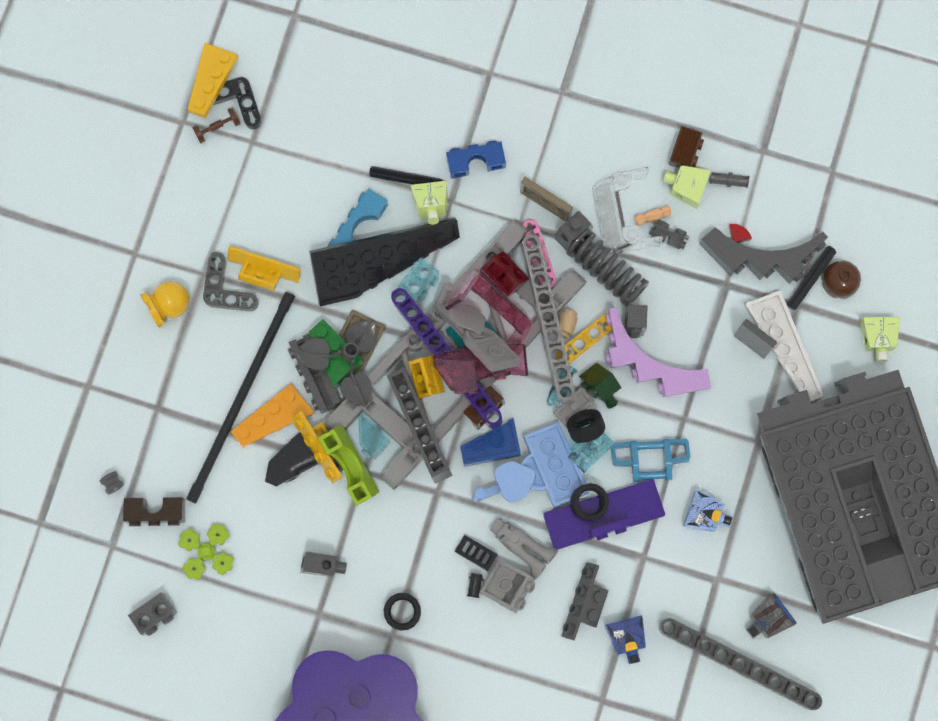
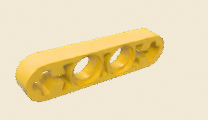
M605 314L564 345L566 353L570 351L567 348L569 346L573 351L568 356L569 364L611 332L610 325L604 327L606 332H603L602 327L598 325V323L601 326L605 324ZM595 328L599 330L600 336L592 338L589 335V331ZM582 340L585 343L584 349L577 350L574 347L575 341ZM557 352L556 360H560L561 353Z

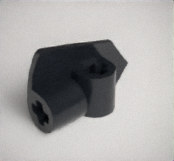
M300 432L268 462L266 483L277 487L283 483L291 482L298 478L301 473L318 464L311 450L305 444Z

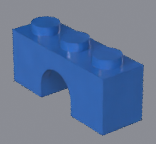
M489 141L486 145L481 146L473 144L466 149L453 148L446 152L451 179L469 176L468 165L476 159L482 160L486 164L487 172L506 168L502 141Z

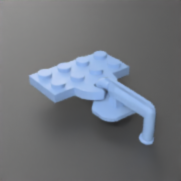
M556 422L524 435L523 439L530 455L525 457L521 464L510 461L498 466L494 473L497 484L487 489L477 488L472 495V501L479 502L502 493L506 501L516 502L525 498L529 490L538 492L546 490L553 508L569 502L574 490L581 485H585L586 482L560 423ZM585 491L580 495V497L589 494L590 492Z

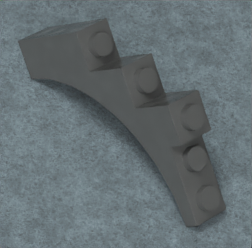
M714 227L701 239L699 244L730 276L734 273L738 275L745 268V264L759 280L764 276L768 278L776 270L790 284L792 281L797 283L805 275L803 273L806 269L805 264L813 257L811 254L815 250L819 252L827 245L825 241L828 236L822 232L811 241L798 247L767 251L739 244Z

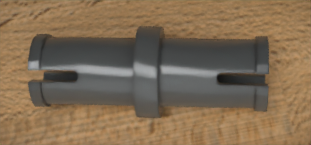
M712 172L710 184L748 188L750 176L734 175L733 172H729V174Z

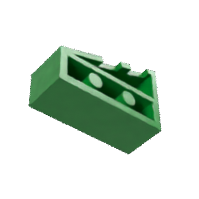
M324 319L309 331L312 339L320 338L328 343L330 347L329 354L342 350L346 344ZM340 355L328 358L329 365L325 368L336 390L341 386L344 378L350 377V362L344 361ZM358 355L354 359L353 374L364 365V362Z

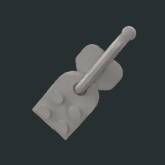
M444 282L435 302V310L457 332L473 354L491 372L519 366L522 359L494 331L484 327L485 316L478 309L470 305L450 308L445 303L449 292L453 291L454 287L452 283Z

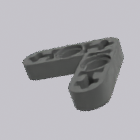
M212 253L208 259L203 300L206 305L213 308L249 312L256 310L259 301L254 294L223 290L227 261L222 253ZM217 257L222 261V263H218V270H221V272L215 270L216 264L213 260H216ZM218 275L220 277L219 283L211 284L210 277ZM214 294L215 297L221 298V294H223L222 304H220V300L214 299L213 302H210L208 297H211V295ZM230 295L236 297V302L233 305L226 303V298ZM242 296L241 299L243 301H248L249 298H252L255 303L248 307L247 303L241 302V306H239V297Z

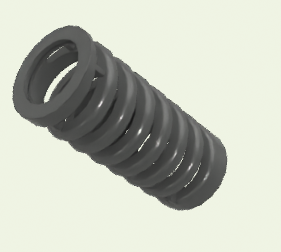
M588 228L575 240L566 254L571 258L575 256L577 264L583 263L582 268L584 270L591 269L590 276H598L597 282L600 284L605 283L606 290L613 289L612 295L614 297L621 296L620 302L625 307L628 304L631 305L645 290L649 281L643 278L640 281L642 284L639 287L635 286L641 278V274L637 273L623 286L627 278L634 271V268L631 266L615 280L625 266L626 261L622 260L607 273L619 257L617 253H614L600 266L604 258L611 251L609 246L592 260L596 252L603 245L604 242L602 240H599L584 254L587 247L596 237V234Z

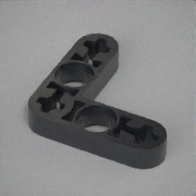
M244 77L226 81L223 88L229 89L228 95H218L213 105L237 98L245 125L252 130L259 128L261 117L249 81ZM240 83L245 85L246 94L242 95L241 89L238 88ZM245 99L252 100V105L248 108L242 106V102ZM249 112H252L253 117L256 119L254 124L250 121Z

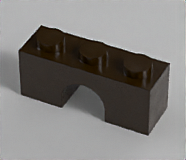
M164 497L162 508L156 513H149L146 499L124 498L123 522L129 523L130 527H140L141 523H148V526H160V523H168V526H180V523H185V499L183 497Z

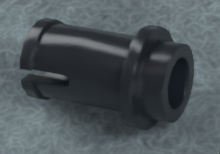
M471 573V576L468 577L470 579L468 597L479 598L481 581H484L482 579L483 575Z

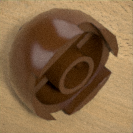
M845 260L836 261L830 264L823 272L822 286L831 297L847 299L853 296L860 287V271L851 262Z

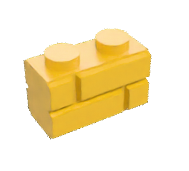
M433 355L408 362L418 399L445 392L438 363Z

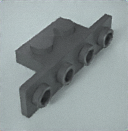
M586 562L585 567L582 569V576L579 585L576 587L575 597L569 608L567 621L563 626L562 637L575 640L580 623L597 628L609 591L594 585L599 569L597 564Z

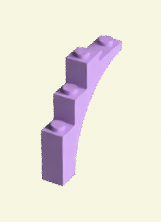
M611 308L608 310V314H605L607 326H611L612 333H609L610 343L614 344V347L607 349L608 353H605L607 365L610 364L611 368L633 364L634 368H631L632 377L637 380V383L660 379V382L657 384L659 394H663V397L711 388L707 369H677L652 359L639 349L628 336L621 323L617 308Z

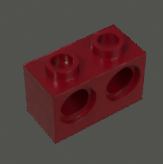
M504 251L493 256L482 268L507 297L517 292L529 280Z

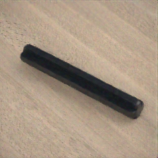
M371 166L369 171L370 177L412 185L443 181L440 178Z
M826 247L789 299L787 306L790 309L796 310L832 260L836 254V250L833 247Z

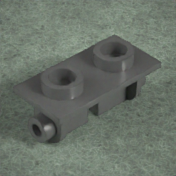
M662 220L653 223L656 228L652 227L649 234L652 235V238L664 242L668 236L670 237L668 245L684 250L686 245L684 239L688 240L690 237L686 235V231L680 228L674 230L669 227L670 224Z

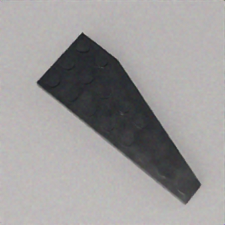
M447 219L439 221L434 225L425 224L309 251L319 306L358 298L363 295V292L377 287V284L394 277L414 265L421 258L428 257L430 253L438 248L441 249L460 238L457 219Z

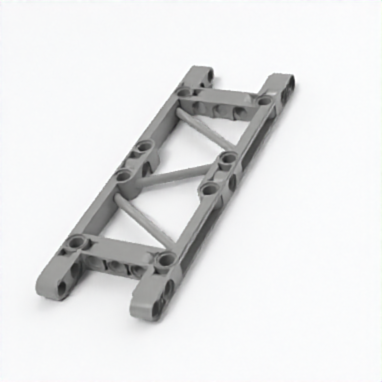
M516 219L510 223L453 284L454 289L449 292L445 301L450 306L479 275L498 336L509 347L510 345L487 275L482 268L487 264L488 256H495L502 251L510 256L523 242V235L529 230ZM574 270L570 274L565 275L552 289L557 314L587 282ZM528 280L516 293L519 294L521 300L524 299L536 312L530 281ZM546 296L539 297L540 303L547 304L549 302ZM434 304L425 315L436 330H441L447 322L442 317L440 318L435 315L437 311ZM546 314L543 316V320L550 323L553 317ZM538 319L511 347L518 356L541 333ZM421 325L418 330L420 332L427 331L428 326ZM413 329L368 374L372 388L402 359L404 368L416 392L408 364L410 359L407 351L419 352L422 349H428L421 340L417 345L409 343L411 338H419ZM430 343V345H431L432 347L438 346V345H436V344H431V343ZM451 348L460 358L481 362L474 354L467 358L461 350ZM482 364L472 376L485 391L489 386L493 385L506 369L491 372ZM468 384L465 387V390H467L468 388L475 389V386L473 384ZM373 392L370 401L365 406L345 399L323 424L329 431L342 424L346 431L364 412L404 449L387 466L386 472L382 475L381 479L395 490L423 460L421 453H416L413 450L417 443L409 425ZM463 394V400L433 431L438 443L464 416V411L471 405ZM421 398V399H419V401H420V404H421V406H422V408H423V410H424V413H425V415H426V417H427V419H428V416H427V413H426V410H425V406H424L423 400H422V398Z

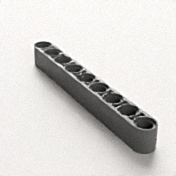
M671 618L664 619L659 624V631L663 636L807 710H817L821 707L822 698L818 693ZM666 622L673 624L674 629L671 633H667L664 630ZM684 631H688L691 634L689 642H684L681 638ZM702 640L707 641L709 644V649L705 652L699 647ZM720 649L724 650L727 654L726 659L723 661L717 657V652ZM739 658L745 664L742 670L737 669L735 666V661ZM755 668H759L762 671L760 679H756L753 676ZM774 677L780 680L778 688H774L771 685V680ZM792 686H795L798 690V695L794 698L789 694V689ZM811 695L816 699V704L813 707H810L807 703V699Z

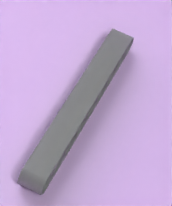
M529 234L522 243L524 260L555 394L560 402L568 403L575 394L573 380L541 243L536 235ZM533 241L536 247L530 249L526 246V243ZM536 259L540 262V266L533 267L530 261ZM536 278H542L545 283L543 285H537L534 282V280ZM546 296L549 302L542 304L539 302V297ZM549 314L553 317V321L547 323L543 320V316ZM549 333H555L557 335V340L550 341L547 335ZM555 351L560 352L562 358L555 360L552 358V353ZM563 370L566 373V377L564 379L558 378L556 371ZM568 389L570 397L565 398L561 396L560 390Z

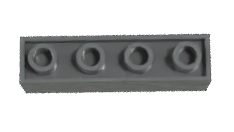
M308 333L298 341L295 339L288 342L291 347L288 349L291 358H296L298 365L295 367L299 376L303 375L306 380L303 385L307 394L312 393L314 399L311 400L315 411L319 410L323 414L338 407L341 401L326 369L313 370L303 364L298 357L297 347L312 339L310 333Z

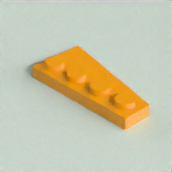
M290 383L234 428L231 433L242 447H245L265 438L271 433L294 424L292 417L300 411L303 412L305 417L312 416L315 412Z

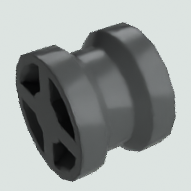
M116 471L100 479L101 485H104L106 488L105 492L107 495L118 491L124 486V483L118 479Z

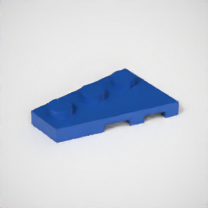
M514 418L508 420L507 423L500 427L492 429V431L485 435L479 436L460 446L464 467L521 456Z

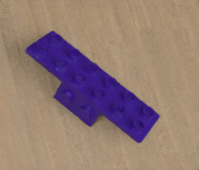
M651 479L607 493L609 507L605 515L600 519L592 521L581 520L572 512L570 505L543 513L553 547L558 550L597 538V541L608 538L610 533L615 532L618 535L627 532L626 528L664 517L665 511L655 481ZM596 496L578 503L583 512L592 514L598 511L601 501L600 497Z

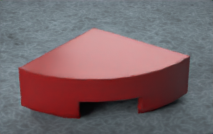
M729 224L732 240L737 243L752 240L746 228L738 224Z

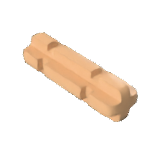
M664 206L661 209L657 208L644 212L645 214L635 215L634 219L639 226L645 222L649 223L662 217L671 216V209L669 206Z

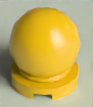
M174 281L161 283L155 288L153 294L149 295L147 291L140 294L158 327L165 325V318L173 319L181 316L187 311L190 303L187 289Z

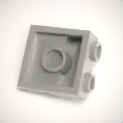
M498 558L479 593L508 610L517 613L518 610L521 611L526 604L524 599L527 593L533 592L535 579L531 575Z

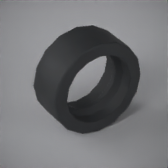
M595 409L579 411L572 415L566 423L571 439L577 443H587L597 439L604 433L606 428L601 413Z
M597 484L581 485L571 495V510L581 520L592 521L600 519L605 515L609 507L608 494ZM593 491L598 494L601 501L598 511L588 514L580 509L578 501L583 492Z
M396 593L386 601L384 617L392 628L400 631L409 630L419 622L421 607L417 599L412 595ZM399 600L410 602L414 608L413 618L407 623H398L391 616V608Z

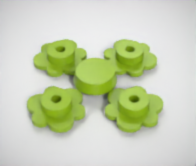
M212 524L210 531L207 532L209 543L202 545L198 541L200 535L195 533L193 529H187L185 533L180 534L179 547L185 548L186 551L198 548L199 558L195 560L192 558L188 559L187 563L182 567L187 578L199 580L202 577V573L205 572L202 560L212 559L214 563L212 568L217 570L220 575H224L227 571L232 570L231 564H233L234 558L225 552L215 555V549L212 546L217 544L223 545L225 540L230 537L224 525Z

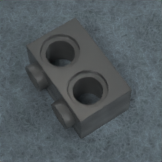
M628 304L625 312V330L630 338L644 336L647 329L648 305Z
M159 593L129 614L128 617L140 635L145 636L147 634V636H150L158 630L157 627L162 623L166 625L174 619L173 615L177 612L165 594ZM160 605H165L166 613L160 616L157 609ZM145 616H148L150 619L147 627H143L141 624V620Z

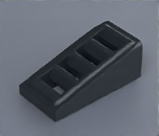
M464 535L455 550V553L487 572L498 556L497 553ZM467 542L471 543L466 552H462ZM473 546H476L477 548L473 553L472 557L469 556L468 554L472 550ZM479 551H484L480 559L476 560L475 558ZM489 554V559L487 560L486 564H483L482 561L484 560L485 556Z

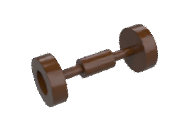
M233 108L227 109L230 117L222 121L220 119L202 131L199 130L197 125L192 127L200 144L205 142L203 134L209 131L213 132L231 120L235 126L241 124Z

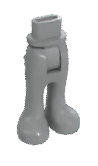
M499 518L490 531L496 535L495 538H499L500 542L509 551L529 565L531 576L536 580L544 571L546 564L527 552L523 545L531 549L547 564L552 561L558 550L554 547L546 548L540 545L521 529L509 525L508 521L505 523Z

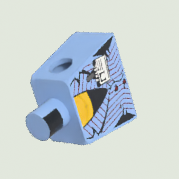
M696 490L693 494L683 527L715 532L719 524L729 528L733 516L722 513L725 504Z

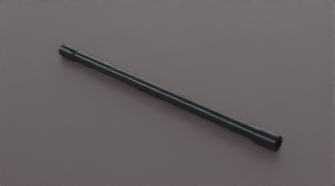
M284 293L270 327L186 500L197 503L204 484L283 319L295 299L293 294Z

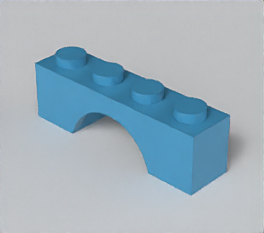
M368 188L366 193L363 192L360 195L357 207H353L347 216L349 219L345 224L342 223L337 231L339 234L335 239H331L328 246L353 241V233L356 227L366 220H379L388 207V200Z

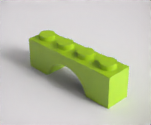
M342 424L318 437L327 455L334 457L343 468L347 478V491L356 506L380 492Z

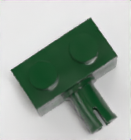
M596 362L579 376L583 389L587 393L590 392L593 398H599L603 401L608 409L618 404L613 394L622 387L613 373Z

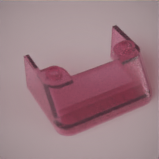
M479 269L471 271L449 300L445 309L449 310L462 302L469 291L472 290L515 328L506 344L513 351H516L531 329V321L527 312L510 296L507 297L483 271Z
M506 343L522 361L519 366L494 372L488 370L467 346L433 356L434 367L448 388L454 391L455 394L478 393L476 381L487 377H494L495 380H504L508 375H528L526 345Z

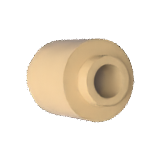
M563 309L562 313L559 314L558 320L562 338L568 339V337L573 336L578 318L576 312Z

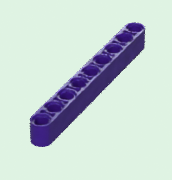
M402 288L395 289L391 294L395 308L485 424L492 429L500 427L503 420L497 406L408 292ZM398 296L406 297L403 302L396 301ZM415 310L417 314L414 317H408V312ZM421 325L428 326L425 332H420L418 329ZM437 339L440 341V344L436 347L430 345L432 340ZM445 354L452 356L448 362H444L441 359ZM461 369L463 374L460 377H456L453 375L455 370ZM468 384H473L475 386V389L472 392H467L465 390V387ZM484 399L487 401V404L484 407H478L476 405L477 401ZM496 414L499 418L496 422H490L488 420L489 416Z

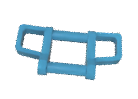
M663 439V441L652 442L630 441L613 443L611 446L613 466L632 467L633 482L665 478L666 480H672V464L687 463L690 460L689 441L687 439ZM670 445L685 446L686 456L672 459ZM630 448L632 461H618L615 450ZM663 449L665 471L639 472L638 450Z

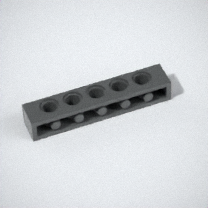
M405 368L387 375L434 483L436 484L453 476Z

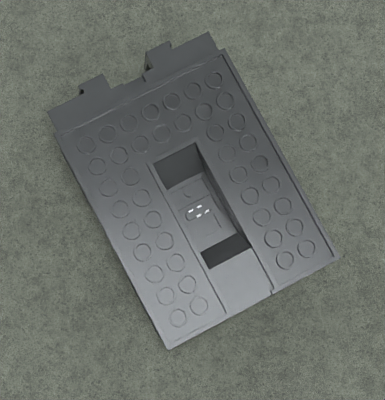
M899 369L869 379L865 378L866 372L852 375L834 383L835 386L842 385L844 394L811 403L808 391L804 390L777 400V403L780 404L779 407L757 413L763 431L759 433L762 441V453L776 495L784 507L799 553L798 561L812 605L818 613L822 624L938 588V468L910 386L904 387Z

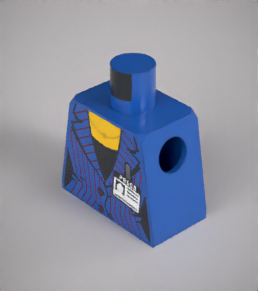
M642 615L604 625L617 655L626 653L629 664L640 662L638 650L646 648Z

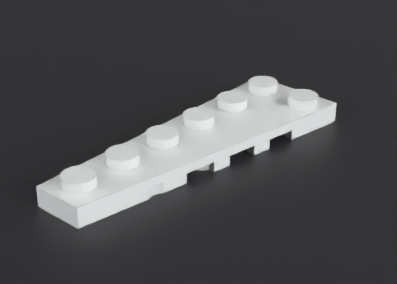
M781 290L745 303V308L757 327L777 341L772 351L797 392L807 390L811 402L823 398L824 394Z

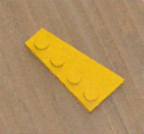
M204 43L188 105L189 113L206 119L239 59L238 54Z

